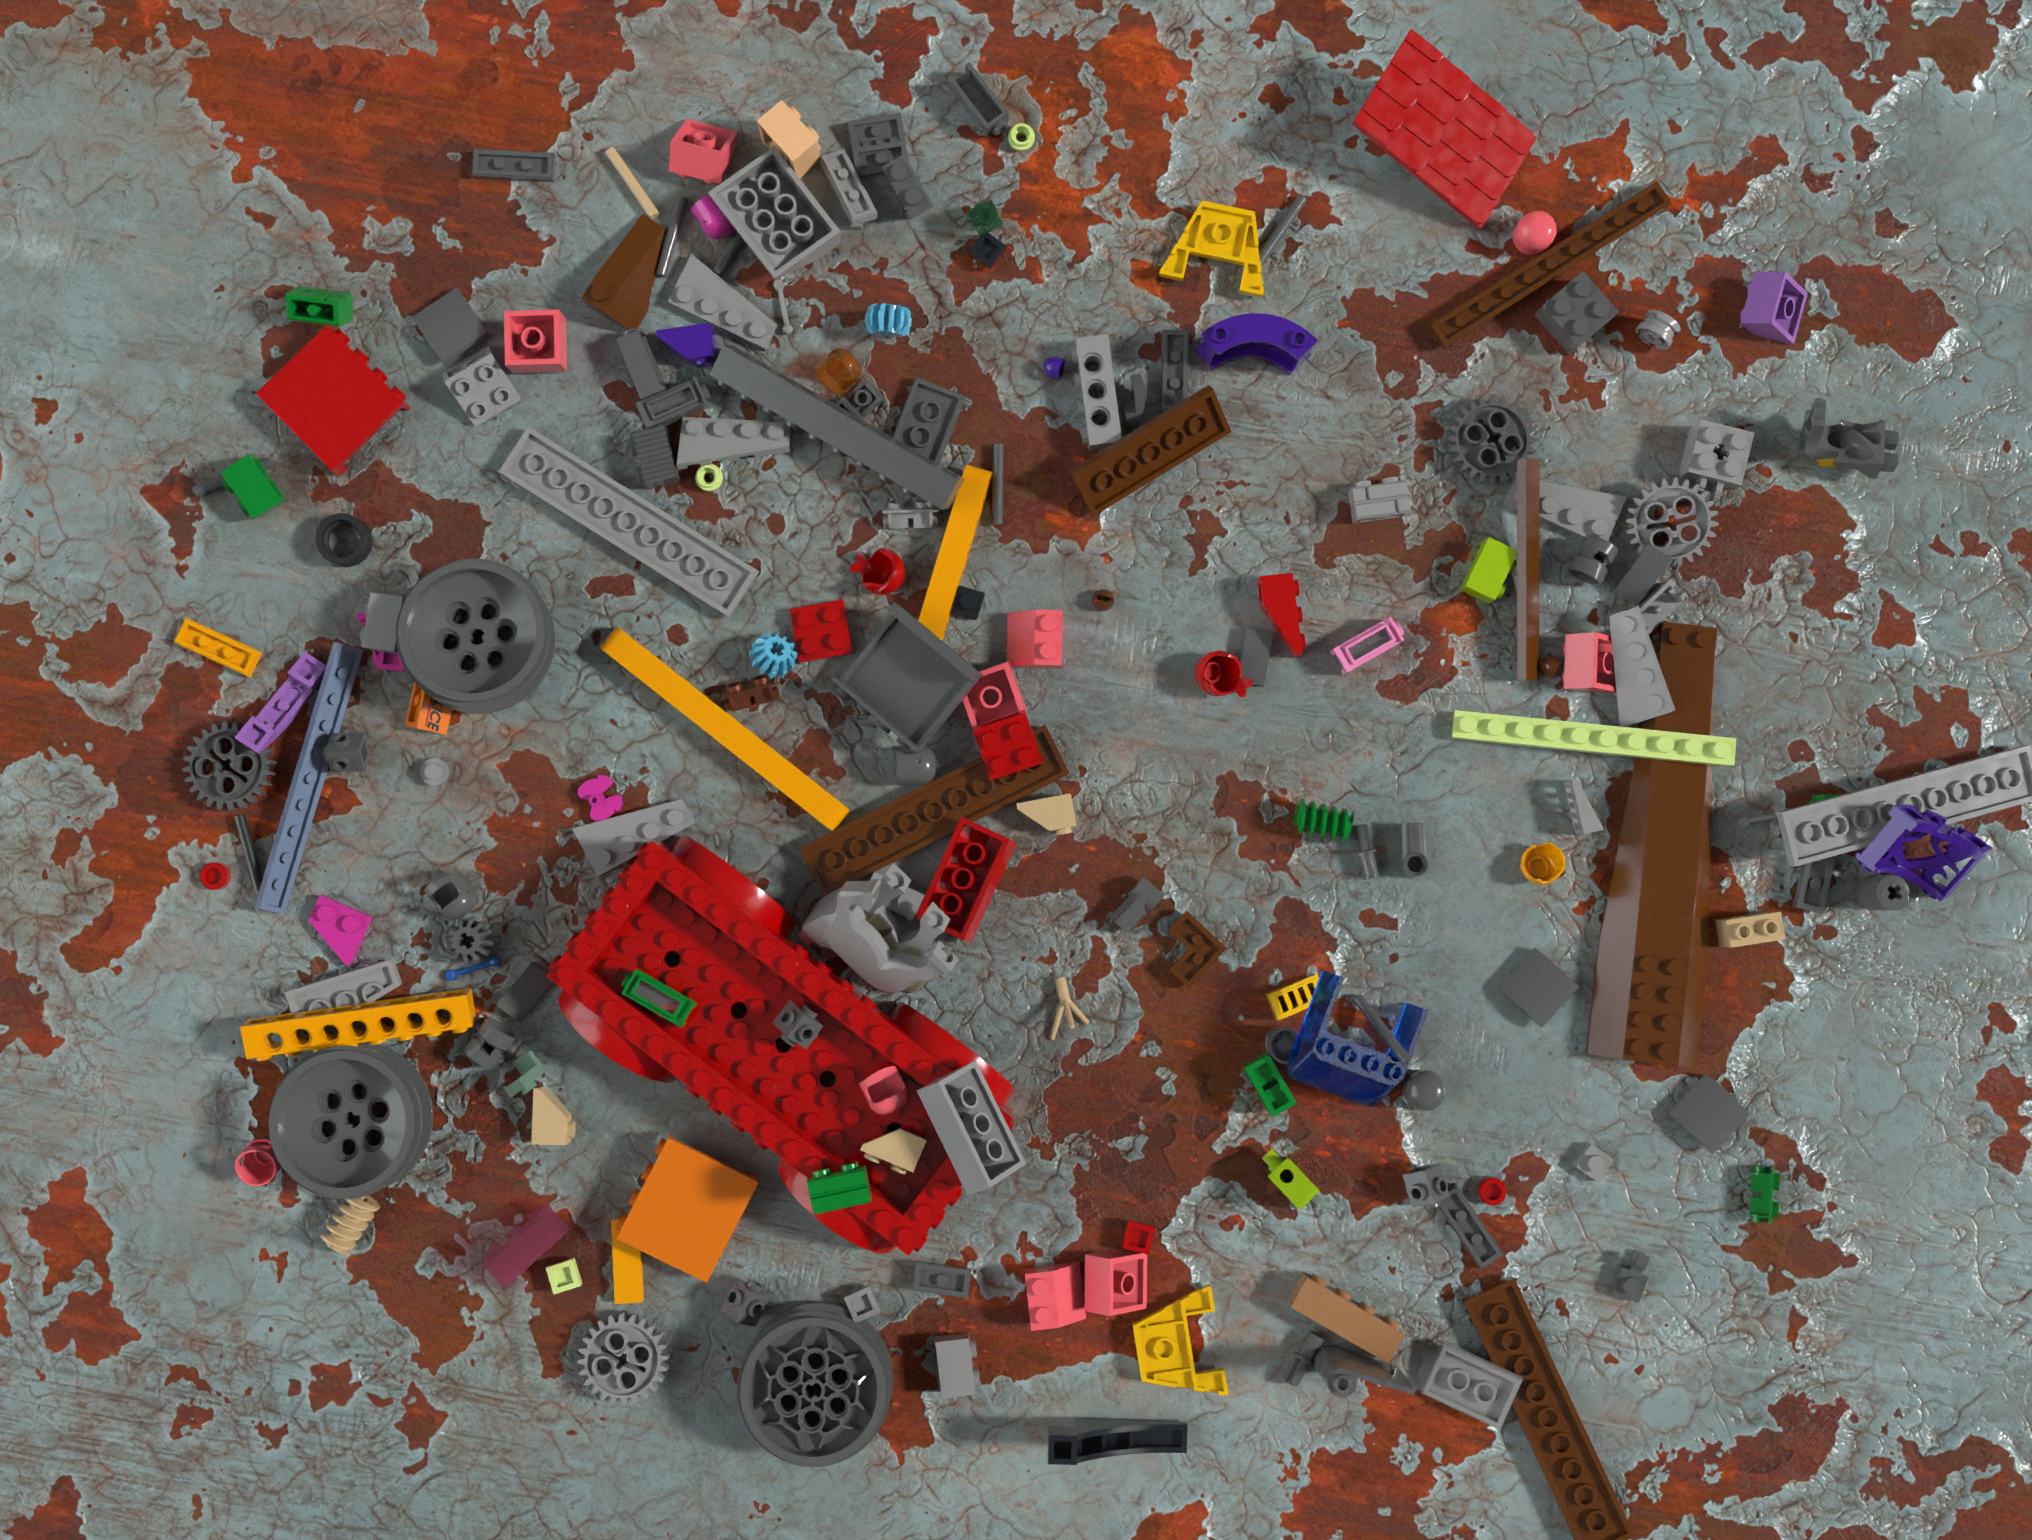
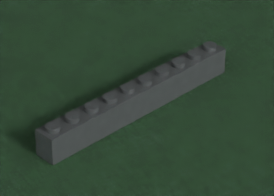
M723 345L709 374L717 379L716 383L719 386L728 390L733 388L740 392L739 397L750 403L756 401L763 405L762 410L775 417L777 415L782 416L786 419L785 423L788 426L797 430L802 428L809 432L808 437L819 443L825 441L832 445L831 450L844 457L847 455L856 459L854 462L856 465L865 470L870 468L879 473L878 477L890 484L895 482L901 485V490L912 497L920 496L926 500L925 504L936 511L950 508L964 478L733 345Z

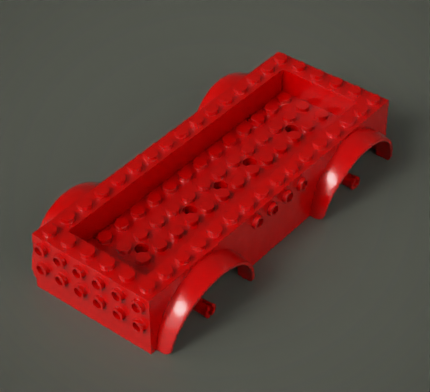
M683 834L672 846L660 841H651L649 844L645 842L636 853L638 859L632 866L628 864L619 874L618 878L621 881L615 888L610 887L602 896L601 901L604 903L597 911L592 910L585 918L583 923L586 926L581 933L575 932L568 940L566 946L569 948L564 955L556 956L548 967L551 971L547 977L562 988L558 997V1003L564 1016L585 1040L617 1064L642 1077L657 1082L670 1083L680 1079L687 1085L685 1089L696 1098L702 1096L709 1102L707 1106L718 1115L724 1113L731 1119L730 1124L742 1133L745 1130L754 1137L752 1141L763 1150L769 1148L781 1157L778 1162V1171L788 1190L809 1213L830 1230L849 1242L872 1252L885 1254L898 1248L908 1256L913 1250L918 1253L927 1241V1231L929 1228L932 1227L935 1230L945 1217V1207L948 1204L952 1207L957 1202L963 1188H961L962 1183L917 1090L976 1060L1011 1130L1014 1126V1121L1012 1120L1013 1109L1006 1104L1013 1095L1014 1087L967 1046L914 1008L900 1002L888 1014L874 1001L855 989L848 981L838 976L827 965L812 956L805 948L790 939L789 935L796 925L795 919L748 878L694 839ZM669 951H675L680 955V963L676 967H670L665 962V956ZM635 969H640L698 1003L696 1008H693L688 1015L684 1028L677 1026L621 994L624 990L621 984L629 971L634 973ZM644 981L640 982L635 991L636 994L673 1015L681 1003ZM789 1000L801 1007L805 1004L812 1008L818 1014L816 1019L823 1025L818 1036L807 1049L799 1044H796L794 1047L791 1046L790 1050H783L779 1046L778 1041L783 1033L776 1027L773 1021ZM737 1002L745 1004L747 1008V1013L744 1017L737 1015L735 1012ZM896 1065L908 1090L907 1102L893 1113L886 1115L877 1114L871 1109L859 1083L883 1068ZM824 1071H831L835 1074L836 1082L834 1084L824 1082L822 1078ZM892 1122L899 1123L903 1129L927 1140L914 1172L907 1170L906 1175L890 1169L892 1163L881 1159L880 1163H876L864 1158L865 1152L861 1151L863 1143L886 1134L887 1126ZM850 1162H858V1166H866L872 1194L870 1203L813 1214L807 1187L808 1177L813 1176L812 1171L822 1168H829L830 1172L841 1170V1165Z

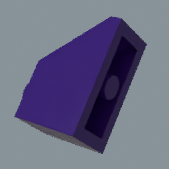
M710 323L656 330V336L660 342L690 365H695L698 368L709 367L718 357L714 329Z

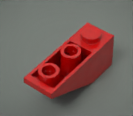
M1293 573L1260 576L1257 579L1260 608L1292 657H1300L1302 650H1306V640L1304 633L1300 634L1299 623L1303 622L1301 606L1297 607L1296 596H1299L1298 580L1293 579Z

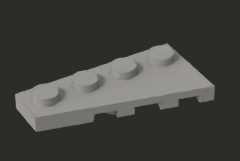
M690 255L667 301L668 304L766 351L778 328L777 324L694 255Z
M1639 606L1609 616L1620 727L1629 726L1675 711Z
M679 799L575 827L572 830L597 876L600 877L635 858L637 851L645 842L648 844L651 841L663 842L696 824L684 800Z
M393 957L289 989L284 994L291 1013L373 1002L400 986L402 981ZM326 1025V1029L332 1027L333 1025ZM298 1029L301 1037L310 1038L306 1030Z

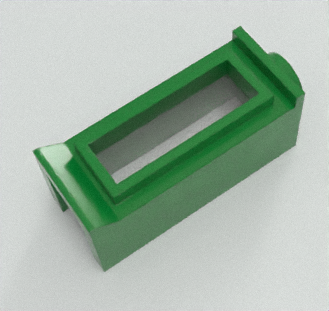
M635 969L634 973L629 971L621 984L624 987L621 994L681 1028H684L688 1015L698 1004L696 1001L640 969Z

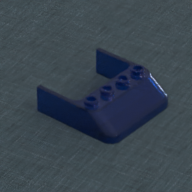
M1322 970L1290 1055L1287 1072L1291 1078L1301 1083L1368 1107L1375 1106L1403 1080L1409 1062L1402 1065L1390 1048L1387 1054L1328 1032L1327 1023L1344 978ZM1405 1003L1394 1037L1411 1057L1428 1010Z

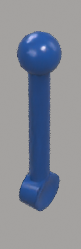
M493 956L489 961L457 971L448 970L445 977L447 980L453 981L457 976L489 966L498 967L501 964V959L498 956Z

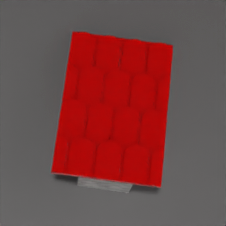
M1413 29L1409 30L1352 124L1479 231L1537 139L1530 129L1508 113L1504 106L1473 83L1468 75L1447 60L1442 52Z

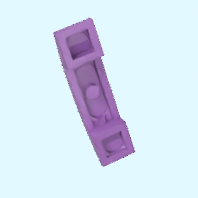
M304 652L288 671V679L256 718L252 716L234 738L257 754L261 753L288 727L308 702L323 679L326 665Z

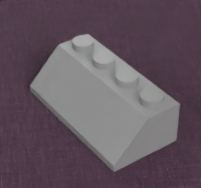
M976 1060L917 1090L967 1195L992 1187L1026 1165Z

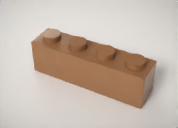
M1303 1273L1287 1301L1289 1306L1389 1364L1405 1335L1398 1328L1400 1323L1387 1315L1384 1318L1374 1314L1376 1309L1363 1301L1360 1304L1350 1300L1352 1295L1339 1287L1335 1291L1327 1287V1281L1319 1275L1312 1273L1310 1277Z

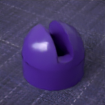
M1060 357L1047 358L1043 364L1046 375L1059 380L1064 371L1065 359Z

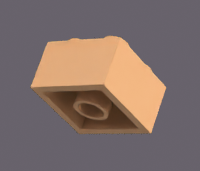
M781 100L757 120L761 141L768 150L774 146L796 175L802 178L819 163L821 156V147L818 143L819 136L810 125L806 127L800 121L801 116L792 105L788 107Z

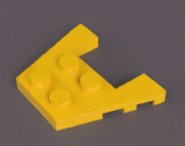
M1201 201L1184 229L1182 236L1160 269L1159 277L1183 282L1188 255L1209 258L1244 266L1239 294L1262 298L1264 286L1261 275L1262 268L1259 257L1255 211Z
M1206 1284L1132 1323L1142 1382L1176 1388H1189L1199 1392H1213L1223 1396L1229 1395L1224 1367L1195 1372L1187 1316L1215 1311L1210 1284Z

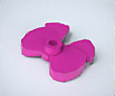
M598 775L597 779H590L578 788L579 797L588 800L592 806L590 817L595 821L609 819L615 811H620L623 805L621 795L605 798L602 794L613 784V780L608 776Z

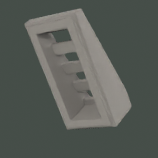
M1578 780L1564 781V789L1575 834H1587L1603 830L1602 824Z

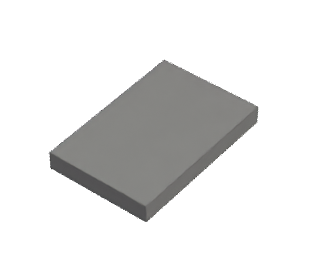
M1443 1341L1421 1389V1393L1500 1430L1523 1379L1513 1372Z

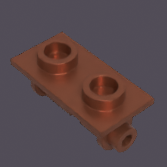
M768 674L755 676L750 682L741 683V681L727 684L726 688L722 689L721 695L722 700L727 699L724 700L726 710L735 712L752 707L749 698L754 696L757 705L776 701L775 698L780 697L779 689L775 686L776 677L770 679Z

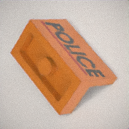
M414 682L405 726L447 735L452 709L434 700Z

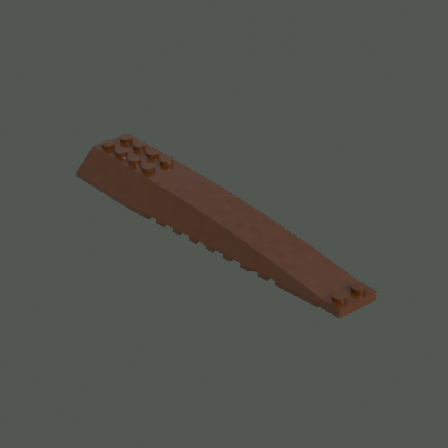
M1665 621L1660 623L1658 645L1655 654L1675 711L1642 721L1639 729L1713 736L1715 648L1718 628ZM1634 757L1632 777H1630L1628 784L1627 803L1624 805L1622 829L1619 831V844L1612 867L1614 870L1608 887V901L1606 909H1604L1597 944L1586 1054L1697 1068L1709 951L1713 765Z

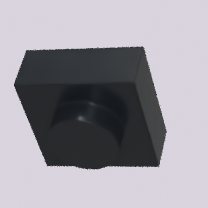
M984 230L968 253L991 270L1006 250V245Z
M959 585L951 613L978 620L985 593Z

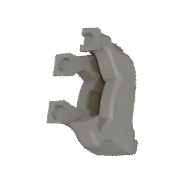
M895 863L891 865L880 880L847 881L842 888L823 897L811 911L798 933V936L807 945L816 942L820 947H827L836 952L866 982L877 990L888 994L917 992L926 982H934L938 977L945 978L946 974L953 970L959 960L954 954L948 956L942 950L945 945L940 940L935 945L930 956L925 957L934 939L945 931L950 921V918L934 902L930 904L921 917L920 929L908 933L902 932L896 919L883 906L893 898L904 894L911 882V879Z

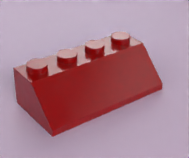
M961 817L915 918L920 920L930 904L934 902L950 918L944 932L971 943L1017 843Z

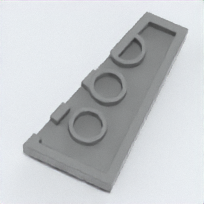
M682 417L677 468L678 470L688 468L687 465L700 463L701 466L713 464L712 461L728 459L729 462L740 460V457L749 455L761 457L790 452L792 427L788 426L785 422Z
M1517 477L1514 478L1503 504L1517 509ZM1540 481L1539 520L1582 539L1586 535H1593L1608 541L1627 497Z

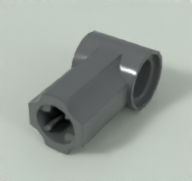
M1425 823L1400 824V871L1408 878H1416L1423 875L1429 865L1426 858ZM1409 858H1416L1420 862L1418 872H1412L1408 868Z
M1145 876L1127 894L1129 896L1110 916L1126 933L1164 897V894Z

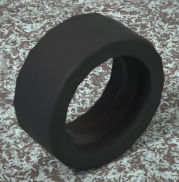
M337 513L328 516L320 523L316 530L315 543L318 552L324 559L338 566L352 567L359 565L368 557L372 550L373 538L370 529L363 521L350 514ZM342 524L353 526L360 536L359 545L356 550L347 556L335 554L329 546V537L332 531Z

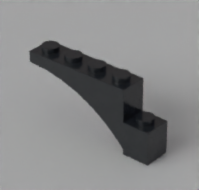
M1075 1418V1427L1048 1426V1464L1077 1465V1463L1129 1454L1187 1453L1188 1424L1187 1422Z

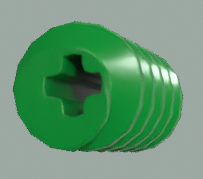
M1299 799L1294 814L1293 826H1298L1299 834H1302L1305 827H1307L1309 836H1313L1315 831L1319 830L1321 839L1329 832L1331 841H1334L1337 835H1341V843L1345 844L1352 829L1354 811L1349 816L1348 810L1343 808L1338 814L1337 807L1331 806L1327 812V806L1323 803L1316 810V803L1314 801H1310L1306 807L1305 800Z

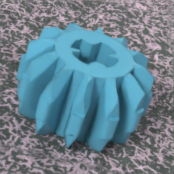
M875 303L868 306L865 315L868 332L892 337H902L909 334L912 318L911 311L907 307L885 303Z
M776 631L771 635L765 632L760 638L754 640L749 658L753 659L752 667L760 668V675L768 673L770 679L776 675L782 678L793 669L797 652L793 651L794 643H787V635L781 638Z

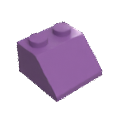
M1785 271L1754 272L1752 282L1748 286L1746 304L1741 311L1740 323L1752 334L1786 344H1794L1808 293Z

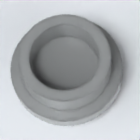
M431 758L423 763L420 774L425 783L437 786L447 780L449 768L443 760Z

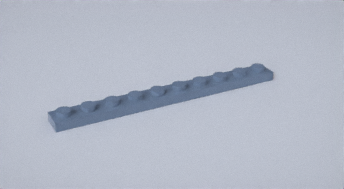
M333 642L254 906L258 909L285 914L329 767L328 761H325L323 757V748L328 744L332 733H339L363 650Z

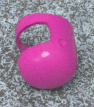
M708 194L699 199L691 208L692 214L698 218L704 233L708 237L715 240L724 239L736 231Z

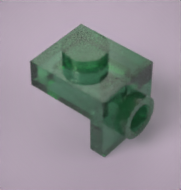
M992 200L978 203L967 211L968 224L972 231H977L979 236H983L1003 225V221Z

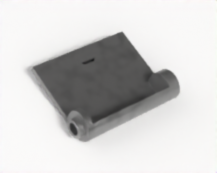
M1330 1345L1320 1346L1312 1360L1314 1367L1329 1391L1336 1397L1344 1398L1350 1396L1356 1388L1358 1379L1412 1395L1416 1391L1397 1365L1388 1364L1381 1360Z

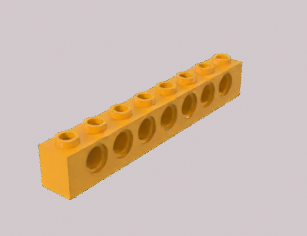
M465 988L247 1019L240 1026L246 1059L256 1058L257 1061H265L273 1058L274 1055L284 1054L285 1057L300 1055L302 1051L312 1050L315 1053L319 1050L335 1046H358V1043L369 1042V1045H377L386 1042V1039L397 1038V1041H406L414 1038V1035L425 1034V1037H434L442 1034V1031L453 1030V1033H462L470 1030V1027L474 1025L477 1018L472 989ZM438 1010H447L451 1018L444 1019L440 1017ZM410 1013L419 1014L423 1022H414L410 1018ZM382 1017L391 1018L394 1021V1026H386L382 1021ZM354 1021L363 1022L366 1030H358L354 1025ZM326 1025H333L334 1027H336L338 1030V1034L334 1035L329 1033L326 1029ZM298 1029L306 1030L310 1038L301 1037ZM270 1033L278 1034L281 1042L273 1041Z

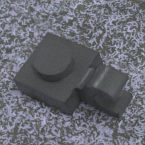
M1634 1250L1628 1267L1619 1265L1610 1291L1639 1303L1649 1278L1642 1274V1271L1647 1267L1650 1257L1645 1256V1253Z

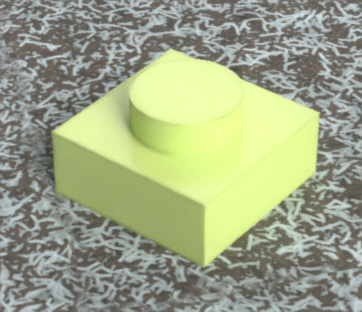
M575 1257L546 1267L553 1294H558L583 1284Z

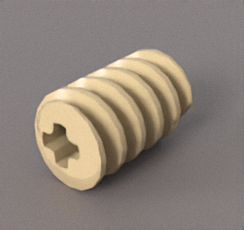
M369 1195L345 1199L349 1205L340 1204L338 1206L343 1215L333 1214L332 1218L337 1224L328 1223L326 1225L331 1234L321 1233L320 1238L325 1241L328 1247L340 1254L350 1255L349 1250L354 1249L356 1246L355 1241L362 1237L361 1231L367 1229V1221H371L374 1218L373 1212L378 1211L380 1208L378 1202Z

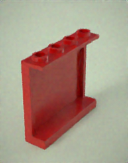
M326 325L256 394L331 471L341 476L348 469L344 463L402 407L407 411L410 407L404 402L407 399L406 395L396 386L391 389L385 383L389 378L378 367L372 369L367 364L370 359L358 347L353 350L348 345L351 340L339 328L334 331Z

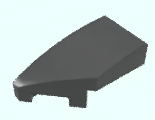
M1141 374L1130 376L1132 402L1122 403L1127 435L1139 427L1144 412L1145 386Z

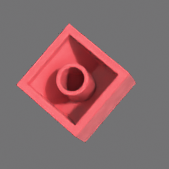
M686 118L670 143L669 171L677 173L681 177H694L702 179L709 184H721L729 173L739 131Z
M1027 610L1007 613V662L1010 661L1012 668L1061 669L1063 610Z
M1596 632L1565 634V643L1563 645L1565 665L1562 673L1564 689L1582 692L1617 693L1611 636Z
M1102 1251L1085 1254L1084 1311L1113 1316L1147 1309V1254L1130 1251Z
M1080 1262L1025 1268L1031 1331L1060 1328L1086 1319Z

